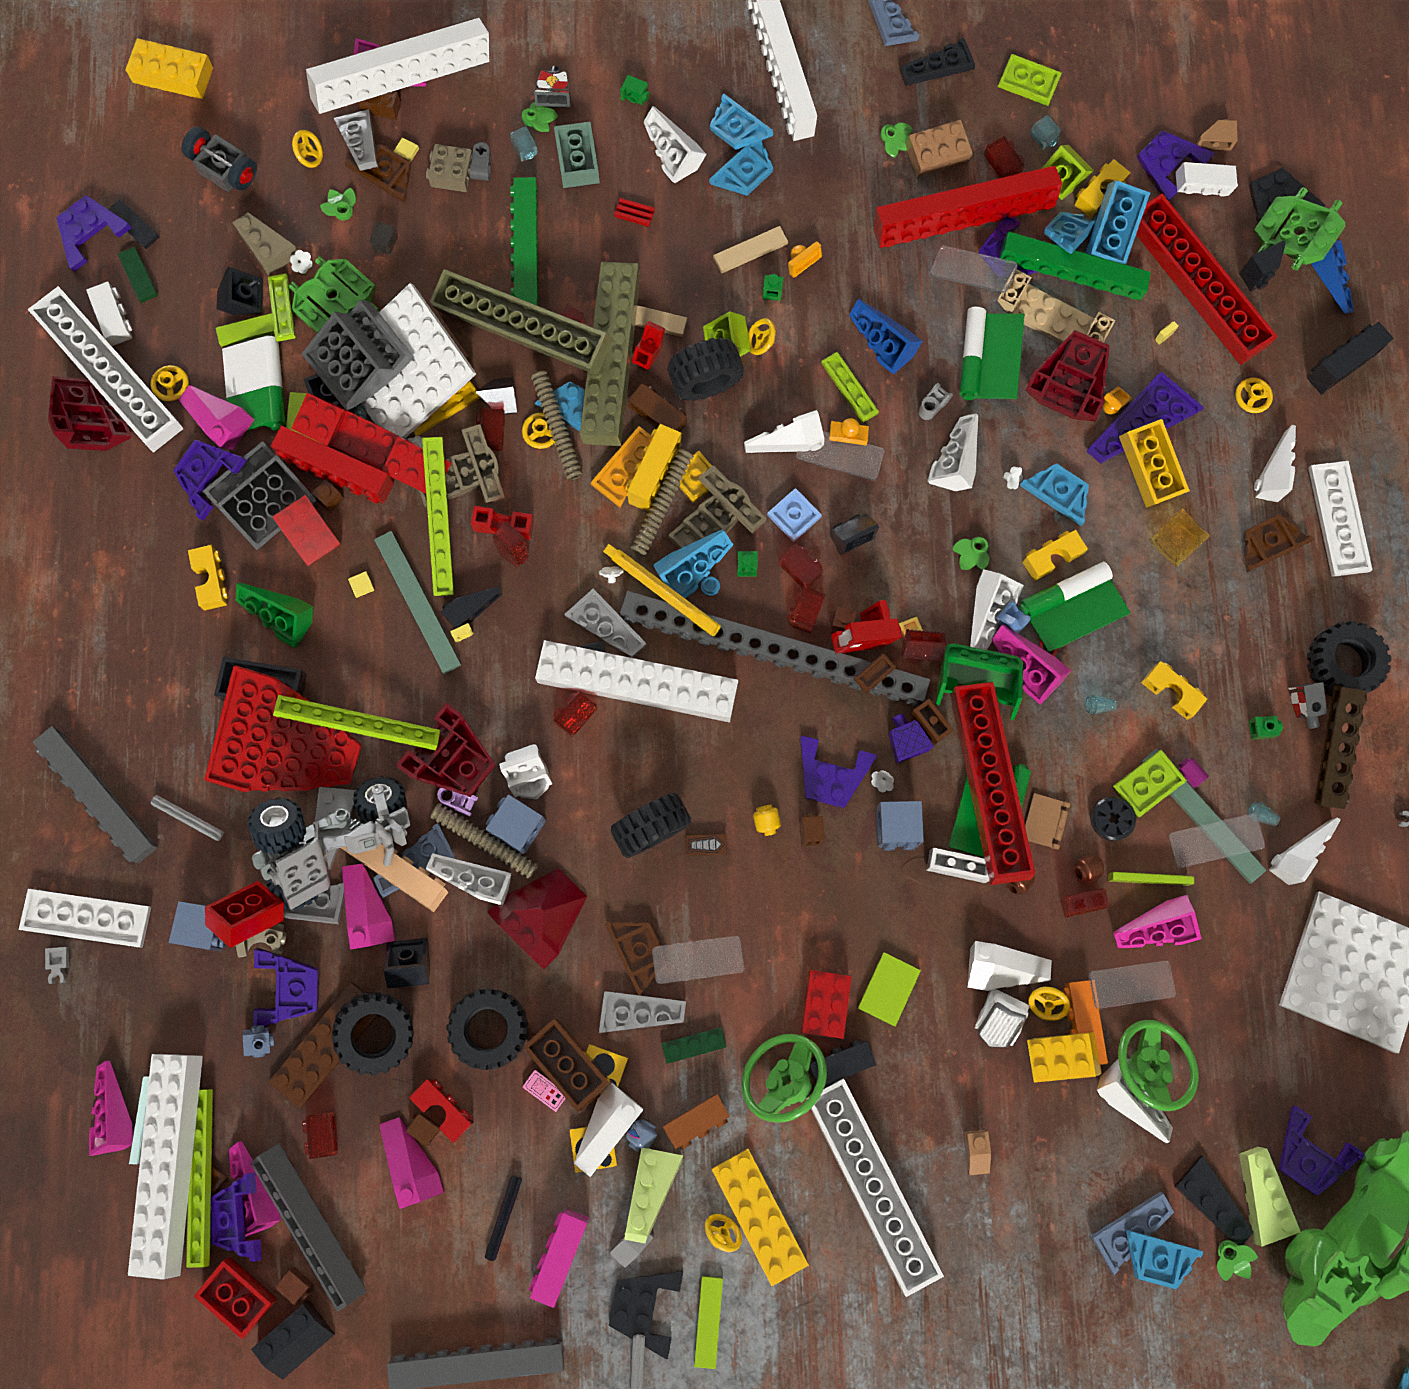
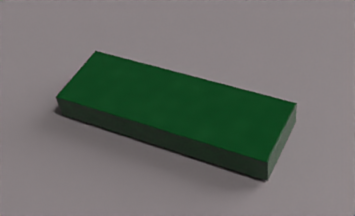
M135 246L118 253L117 255L139 302L143 303L157 297L158 294Z

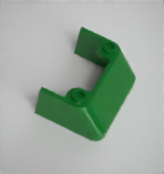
M948 644L943 654L937 682L936 705H940L943 693H952L957 684L965 686L993 682L997 701L1003 705L1010 706V720H1014L1023 698V661L1014 655L959 644Z

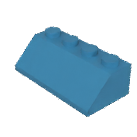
M1117 180L1108 184L1085 253L1126 265L1150 192Z

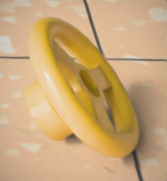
M308 130L296 132L292 140V147L296 158L306 167H317L323 158V149L320 141ZM302 137L303 142L298 144L299 138ZM308 137L312 139V141L316 145L317 151L313 149L312 145L309 143ZM313 155L316 157V160L309 162L305 158Z
M762 318L751 326L748 332L750 353L761 355L773 345L776 330L774 323L770 319ZM762 324H767L769 329L763 332L758 327ZM754 333L756 335L755 347L752 346V337Z
M172 365L164 366L153 374L150 383L151 390L160 400L175 401L182 396L189 386V379L181 368ZM168 371H174V372H177L178 374H176L175 376H173L172 373H170V372H168ZM183 379L182 388L178 393L174 394L173 388L178 381ZM157 382L167 389V395H163L158 391Z
M1247 378L1237 386L1235 397L1238 405L1243 410L1250 413H1261L1270 407L1273 400V392L1270 386L1262 379ZM1243 387L1248 392L1249 400L1247 404L1244 403L1241 397ZM1267 398L1263 406L1252 407L1255 401Z
M545 413L530 415L522 426L524 440L534 448L544 449L555 443L552 438L544 443L534 442L539 436L553 437L550 433L551 430H548L547 422L541 419H545ZM535 420L532 424L533 433L529 436L528 426Z
M1040 987L1035 989L1029 996L1030 1009L1036 1016L1044 1020H1060L1069 1013V999L1062 991L1056 988ZM1035 999L1043 1003L1045 1013L1036 1007ZM1064 1004V1008L1060 1013L1051 1015L1052 1009L1055 1006Z
M712 1214L706 1219L705 1233L714 1247L725 1252H734L740 1248L742 1234L737 1224L731 1218L723 1214ZM715 1220L725 1222L719 1228L711 1225ZM730 1227L732 1228L736 1236L735 1243H733L732 1239L729 1236Z

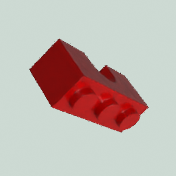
M474 506L471 520L473 531L531 540L534 525L532 514L513 512L512 515H502L495 512L493 508Z
M427 1079L409 1098L423 1113L427 1112L433 1105L443 1107L446 1112V1119L439 1129L454 1143L474 1123L471 1120L473 1117L466 1109L461 1110L456 1105L458 1101L450 1093L446 1095L441 1090L443 1086L438 1080Z

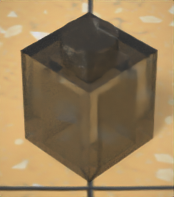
M377 222L369 240L372 249L376 253L391 255L398 238L396 228Z

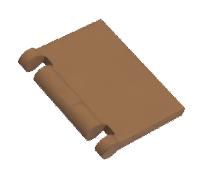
M1033 793L1025 823L1028 841L1059 850L1060 845L1053 844L1052 840L1061 841L1068 812L1061 810V806L1070 808V803Z

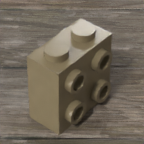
M435 144L434 150L430 152L431 165L426 171V179H429L430 186L467 192L470 180L472 150Z

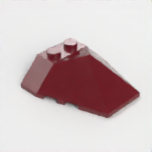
M1074 330L1043 364L1033 372L1025 391L1039 404L1076 420L1095 422L1104 404L1110 345Z
M52 376L48 421L53 434L67 449L107 451L131 439L132 435L126 421L117 416L112 405H108L104 400V396L89 379Z
M445 703L434 717L437 723L433 728L440 730L436 750L417 747L413 753L407 750L395 766L413 779L471 797L496 765L463 715L448 703Z
M558 868L509 893L505 898L504 904H495L487 913L545 970L559 955L587 896Z

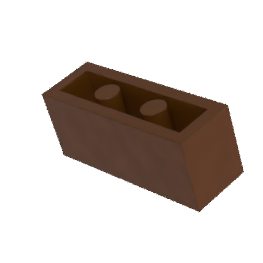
M642 383L628 399V407L657 429L662 424L680 432L687 424L686 413L680 408L676 409L667 398L660 397L651 386H646Z

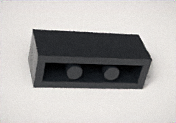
M861 1039L850 1042L851 1047L846 1049L840 1046L830 1050L831 1054L824 1057L827 1066L825 1085L877 1065L868 1041L862 1042ZM814 1056L811 1058L812 1062H810L809 1068L817 1084L818 1064Z

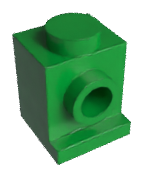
M627 75L620 89L622 101L628 99L630 102L640 105L647 102L650 95L648 83L630 75Z
M776 274L765 275L762 299L781 301L784 277ZM767 291L778 292V294L767 293Z
M738 551L737 577H757V551Z
M1277 716L1254 717L1248 720L1251 740L1275 738L1280 736V732L1283 730V724L1281 720H1278Z

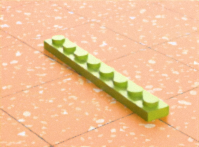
M443 437L422 438L434 596L454 595Z
M278 695L273 716L432 750H436L440 730L281 695Z
M213 1089L199 1090L188 1195L187 1268L208 1267L210 1264Z

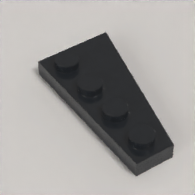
M963 37L958 40V43L953 45L950 43L944 46V49L941 51L929 53V56L924 59L920 57L901 66L900 73L906 86L974 70L975 62Z
M1200 1155L1174 1187L1228 1239L1237 1245H1243L1254 1232L1204 1156Z

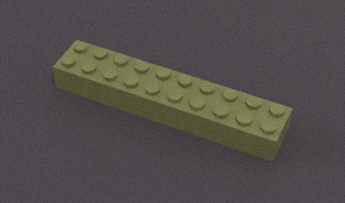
M601 262L593 328L607 333L614 341L599 375L587 372L580 429L583 444L621 446L641 279L638 263Z
M445 269L430 299L432 306L439 312L597 376L614 341L605 332Z

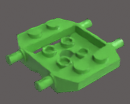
M1304 187L1300 188L1296 196L1276 197L1254 229V233L1262 246L1257 253L1284 240L1286 245L1283 254L1294 260L1291 268L1296 271L1299 270L1302 264L1307 265L1323 260L1345 228V221L1337 213L1343 203L1340 200L1339 202L1335 200L1331 208L1328 209L1303 200L1308 192ZM1293 211V214L1290 216L1289 220L1286 222V224L1284 225L1276 239H1273V237L1275 236V234L1277 233V231L1279 230V228L1281 227L1289 213ZM1297 230L1304 231L1301 235H1296L1294 232Z
M319 256L315 263L320 268L313 279L306 281L300 287L295 282H291L288 286L294 292L293 313L315 333L320 331L329 318L307 299L308 296L330 316L334 312L349 314L359 300L370 301L379 312V308L372 303L376 290L375 285L346 259H334L326 262ZM336 292L337 296L335 298H328L329 293Z

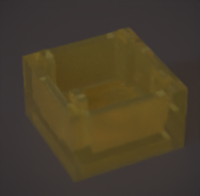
M1182 508L1149 541L1177 567L1207 540L1210 535Z

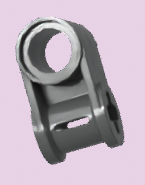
M478 142L473 147L470 179L489 181L491 172L490 149L486 143Z

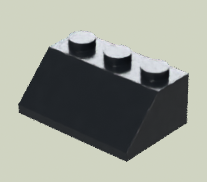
M308 1300L251 1350L266 1369L283 1380L334 1336L335 1333Z

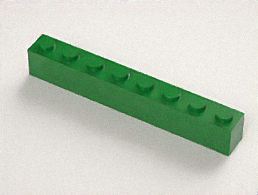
M536 177L514 178V185H510L511 197H514V202H510L511 214H514V219L510 220L511 231H514V236H511V248H514V253H511V265H514V271H511V282H514V288H511V296L539 306Z
M1008 232L1005 236L999 256V261L1006 264L1020 266L1027 270H1034L1062 280L1073 281L1080 285H1087L1098 290L1108 291L1115 295H1122L1140 301L1148 291L1151 275L1149 271L1079 251H1074L1070 254L1058 245Z

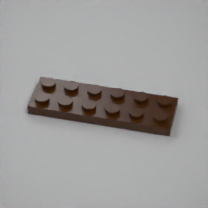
M353 983L349 984L269 1081L274 1088L299 1109L306 1104L340 1062L333 1048L332 1028L335 1017L340 1012L341 1007L351 1001V998L354 996L358 997L364 993ZM369 1014L357 1021L353 1029V1040L355 1043L379 1014Z

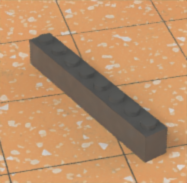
M51 726L33 741L37 747L35 751L42 758L45 757L49 761L47 765L53 772L60 774V781L74 791L72 795L77 801L85 804V811L91 817L95 816L99 821L97 823L99 828L110 834V841L116 847L120 846L124 851L122 855L127 861L140 863L158 848L59 729Z
M280 1144L250 1162L252 1168L337 1312L367 1292L363 1281L355 1273L351 1261L345 1256L341 1244L333 1236L329 1224L323 1219L319 1207L313 1202L307 1187L301 1182L297 1170L291 1165L287 1158V1153L281 1148Z
M557 1337L545 1338L544 1342L538 1343L533 1339L525 1340L520 1345H514V1342L502 1343L501 1347L494 1348L492 1344L480 1346V1349L471 1350V1347L459 1348L458 1352H450L449 1349L436 1351V1354L428 1355V1352H419L415 1354V1357L407 1358L406 1354L393 1356V1359L387 1364L389 1389H416L563 1372L565 1367L562 1340H557Z

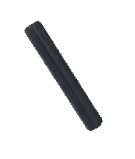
M513 1175L510 1179L485 1253V1259L496 1260L522 1182V1178Z

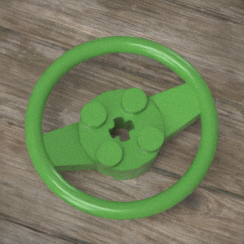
M1156 1020L1138 1021L1124 1032L1119 1043L1118 1062L1121 1074L1133 1094L1155 1110L1174 1111L1186 1106L1196 1093L1199 1072L1195 1055L1183 1036L1171 1026ZM1142 1029L1138 1050L1134 1052L1127 1063L1128 1043L1131 1037ZM1161 1031L1167 1033L1179 1044L1187 1058L1190 1069L1188 1089L1180 1099L1172 1102L1166 1086L1173 1081V1068L1169 1053L1166 1050H1161Z
M798 1034L779 1035L760 1045L749 1058L742 1075V1094L751 1112L765 1121L774 1123L788 1122L808 1112L820 1098L826 1083L827 1066L822 1051L812 1040ZM794 1042L795 1045L788 1061L785 1059L779 1060L777 1065L771 1070L766 1081V1087L769 1089V1092L757 1105L750 1092V1077L756 1062L770 1048L781 1043ZM813 1053L818 1064V1080L813 1093L797 1109L777 1114L786 1106L803 1102L808 1097L812 1088L808 1070Z

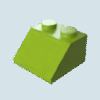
M1061 145L1042 167L1056 166L1063 183L1059 194L1061 200L1078 188L1094 171L1070 145Z
M729 311L703 326L705 341L711 338L729 339L735 343L740 357L751 351L745 316Z

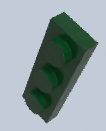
M721 1027L661 1043L666 1064L726 1048Z

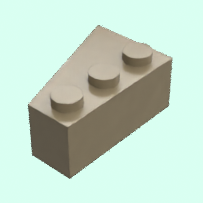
M250 213L232 222L267 275L288 264L290 257L297 250L295 245Z

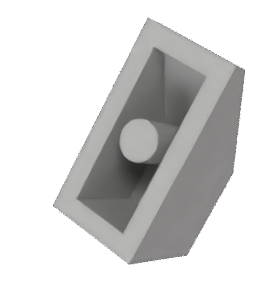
M650 1232L646 1243L625 1240L624 1236L610 1254L626 1268L654 1238V1234Z

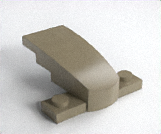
M481 425L462 429L468 453L449 456L450 458L446 459L452 462L446 475L447 500L479 487L486 504L505 499L498 478L500 472L499 462L493 451L487 446ZM419 491V492H420V495H421V498H422V501H423V504H424V507L426 508V507H427V497H426V494L423 493V492H421V491Z
M713 465L699 476V481L713 496L699 505L698 509L684 519L683 523L671 532L668 538L681 549L722 529L727 534L738 520L753 533L766 522L767 518L750 502L744 489L730 482Z

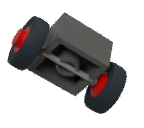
M199 126L193 127L185 135L181 146L182 153L193 161L200 175L228 193L232 188L239 191L245 190L253 182L257 172V164L254 160L247 157L243 151L216 134L211 139L210 133Z

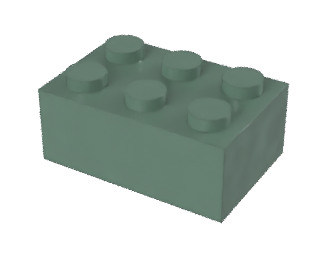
M591 122L555 126L554 132L563 188L600 183Z

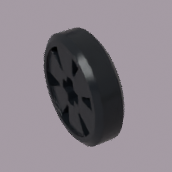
M1112 796L1106 797L1095 804L1091 811L1090 821L1093 830L1101 838L1108 841H1118L1126 838L1133 832L1136 825V814L1129 802L1120 797ZM1110 814H1112V816H1117L1118 819L1115 820L1116 824L1114 822L1111 823L1109 821V819L1111 818Z

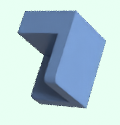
M1010 601L997 617L1001 626L1005 625L1018 634L1031 620L1029 615H1025L1018 610L1013 601Z

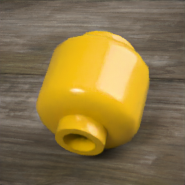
M772 805L756 808V812L753 814L756 830L764 833L765 836L775 834L776 829L781 826L778 809L772 807Z

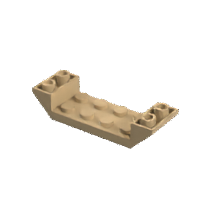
M1017 269L1013 271L997 300L1007 314H1025L1024 325L1060 344L1074 330L1104 343L1116 320L1100 312L1093 318L1029 285L1032 277Z

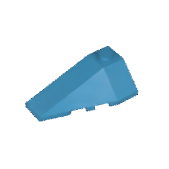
M722 529L668 554L653 566L666 585L686 598L696 591L700 581L710 574V569L715 563L720 562L734 544Z

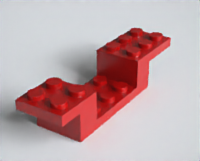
M310 393L306 394L291 429L326 446L335 447L426 494L423 448L419 447L420 445L338 405L326 402ZM444 459L445 475H447L452 462Z

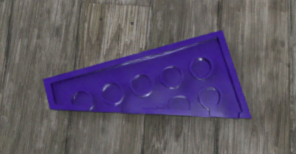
M1160 372L1086 452L1102 464L1124 452L1119 436L1160 419L1163 420L1165 428L1168 429L1201 412L1204 407L1164 373Z

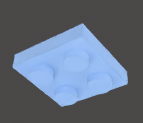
M795 488L767 513V516L795 542L822 517V514Z

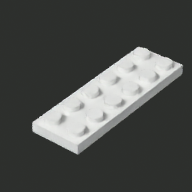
M1349 461L1311 465L1308 469L1331 576L1372 571Z
M28 889L19 930L143 948L151 907Z

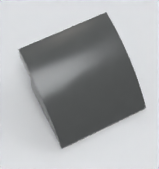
M359 300L349 314L334 312L302 352L304 358L345 410L352 409L377 393L393 380L414 358L370 301Z
M263 441L243 457L247 461L237 474L227 470L203 490L206 496L256 550L281 530L272 518L274 515L306 495L311 504L316 501V498Z

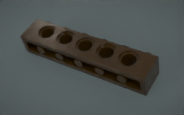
M1334 686L1314 803L1320 806L1345 809L1346 804L1349 802L1350 795L1348 790L1349 785L1353 781L1352 767L1356 763L1355 750L1356 745L1360 741L1358 733L1359 727L1363 723L1362 710L1367 701L1366 690ZM1350 703L1351 710L1347 713L1346 706ZM1347 723L1348 729L1343 733L1342 727ZM1344 743V750L1339 752L1340 744ZM1341 763V769L1336 772V765ZM1337 782V789L1332 791V785Z

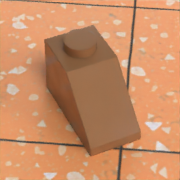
M1229 119L1218 120L1200 136L1196 145L1209 150H1232L1238 141L1237 121Z
M988 1131L963 1132L968 1175L990 1173L991 1148Z

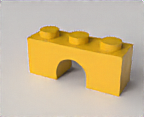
M1115 159L1109 165L1106 163L1100 169V174L1097 177L1094 175L1088 182L1089 186L1086 189L1082 188L1076 195L1078 199L1075 206L1091 219L1100 210L1105 196L1101 189H1107L1108 184L1115 180L1126 183L1131 173Z
M1076 530L1070 533L1066 531L1058 536V540L1054 542L1049 540L1042 545V549L1038 551L1033 549L1026 554V558L1022 563L1034 582L1048 575L1055 568L1051 561V555L1058 554L1064 558L1066 563H1069L1082 556L1088 550Z
M212 545L188 550L191 569L197 574L209 573L208 581L204 585L195 587L198 606L204 611L226 606V599L229 598L227 588L223 585L225 574L223 569H220L219 562L222 559L219 550H216Z
M1162 661L1157 663L1141 682L1156 695L1166 687L1173 689L1177 694V701L1172 708L1186 720L1194 717L1207 701V698L1200 689L1191 686L1184 676L1176 674L1169 664Z

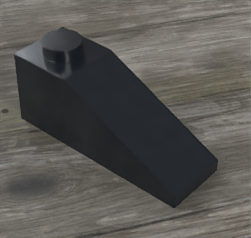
M494 587L459 597L452 602L448 601L442 607L441 614L454 629H457L467 623L470 624L503 594L499 587Z

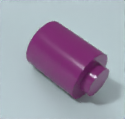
M1186 757L1178 764L1180 767L1178 769L1179 772L1193 788L1199 786L1209 777L1194 758L1188 759Z

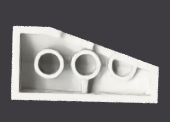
M652 106L644 120V124L650 139L655 143L657 148L655 152L661 158L663 171L672 182L676 183L698 170L707 154L656 107Z
M818 411L798 416L793 419L794 423L784 426L781 424L771 434L764 432L745 441V452H801L820 449L824 446V434Z
M976 413L959 418L950 434L951 439L948 445L943 446L940 451L942 453L938 461H934L928 478L929 484L953 491L972 488L976 474L978 415Z
M1291 425L1284 432L1259 479L1256 480L1254 490L1256 491L1255 498L1279 502L1292 490L1295 467L1291 466L1295 459V453L1291 452L1295 445L1296 425Z
M983 569L976 588L970 647L988 649L992 638L997 633L996 629L1000 625L997 619L998 615L1010 601L1017 604L1024 585L1000 573Z
M1337 817L1328 820L1280 855L1277 854L1271 861L1272 867L1269 871L1288 885L1305 882L1318 862L1315 857L1326 848L1323 843L1332 837L1340 819Z
M433 853L426 867V870L480 900L500 905L504 904L509 890L511 873Z
M975 941L970 948L967 988L990 991L1002 987L1009 988L1021 984L1028 985L1047 982L1051 980L1052 960L997 944Z
M1117 1059L1101 1075L1097 1086L1099 1095L1110 1106L1165 1143L1170 1142L1173 1127L1161 1110H1155L1146 1105L1133 1094L1121 1074Z
M613 1083L605 1089L597 1100L574 1162L576 1166L590 1177L643 1111L640 1105Z

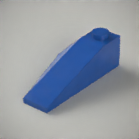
M1336 240L1325 258L1312 263V266L1345 314L1353 313L1354 307L1351 290L1349 287H1346L1349 274L1346 273L1343 265L1347 264L1342 240Z
M861 299L857 300L849 314L859 332L863 333L868 341L869 348L873 349L877 355L876 359L892 374H895L915 356L923 342L911 331Z

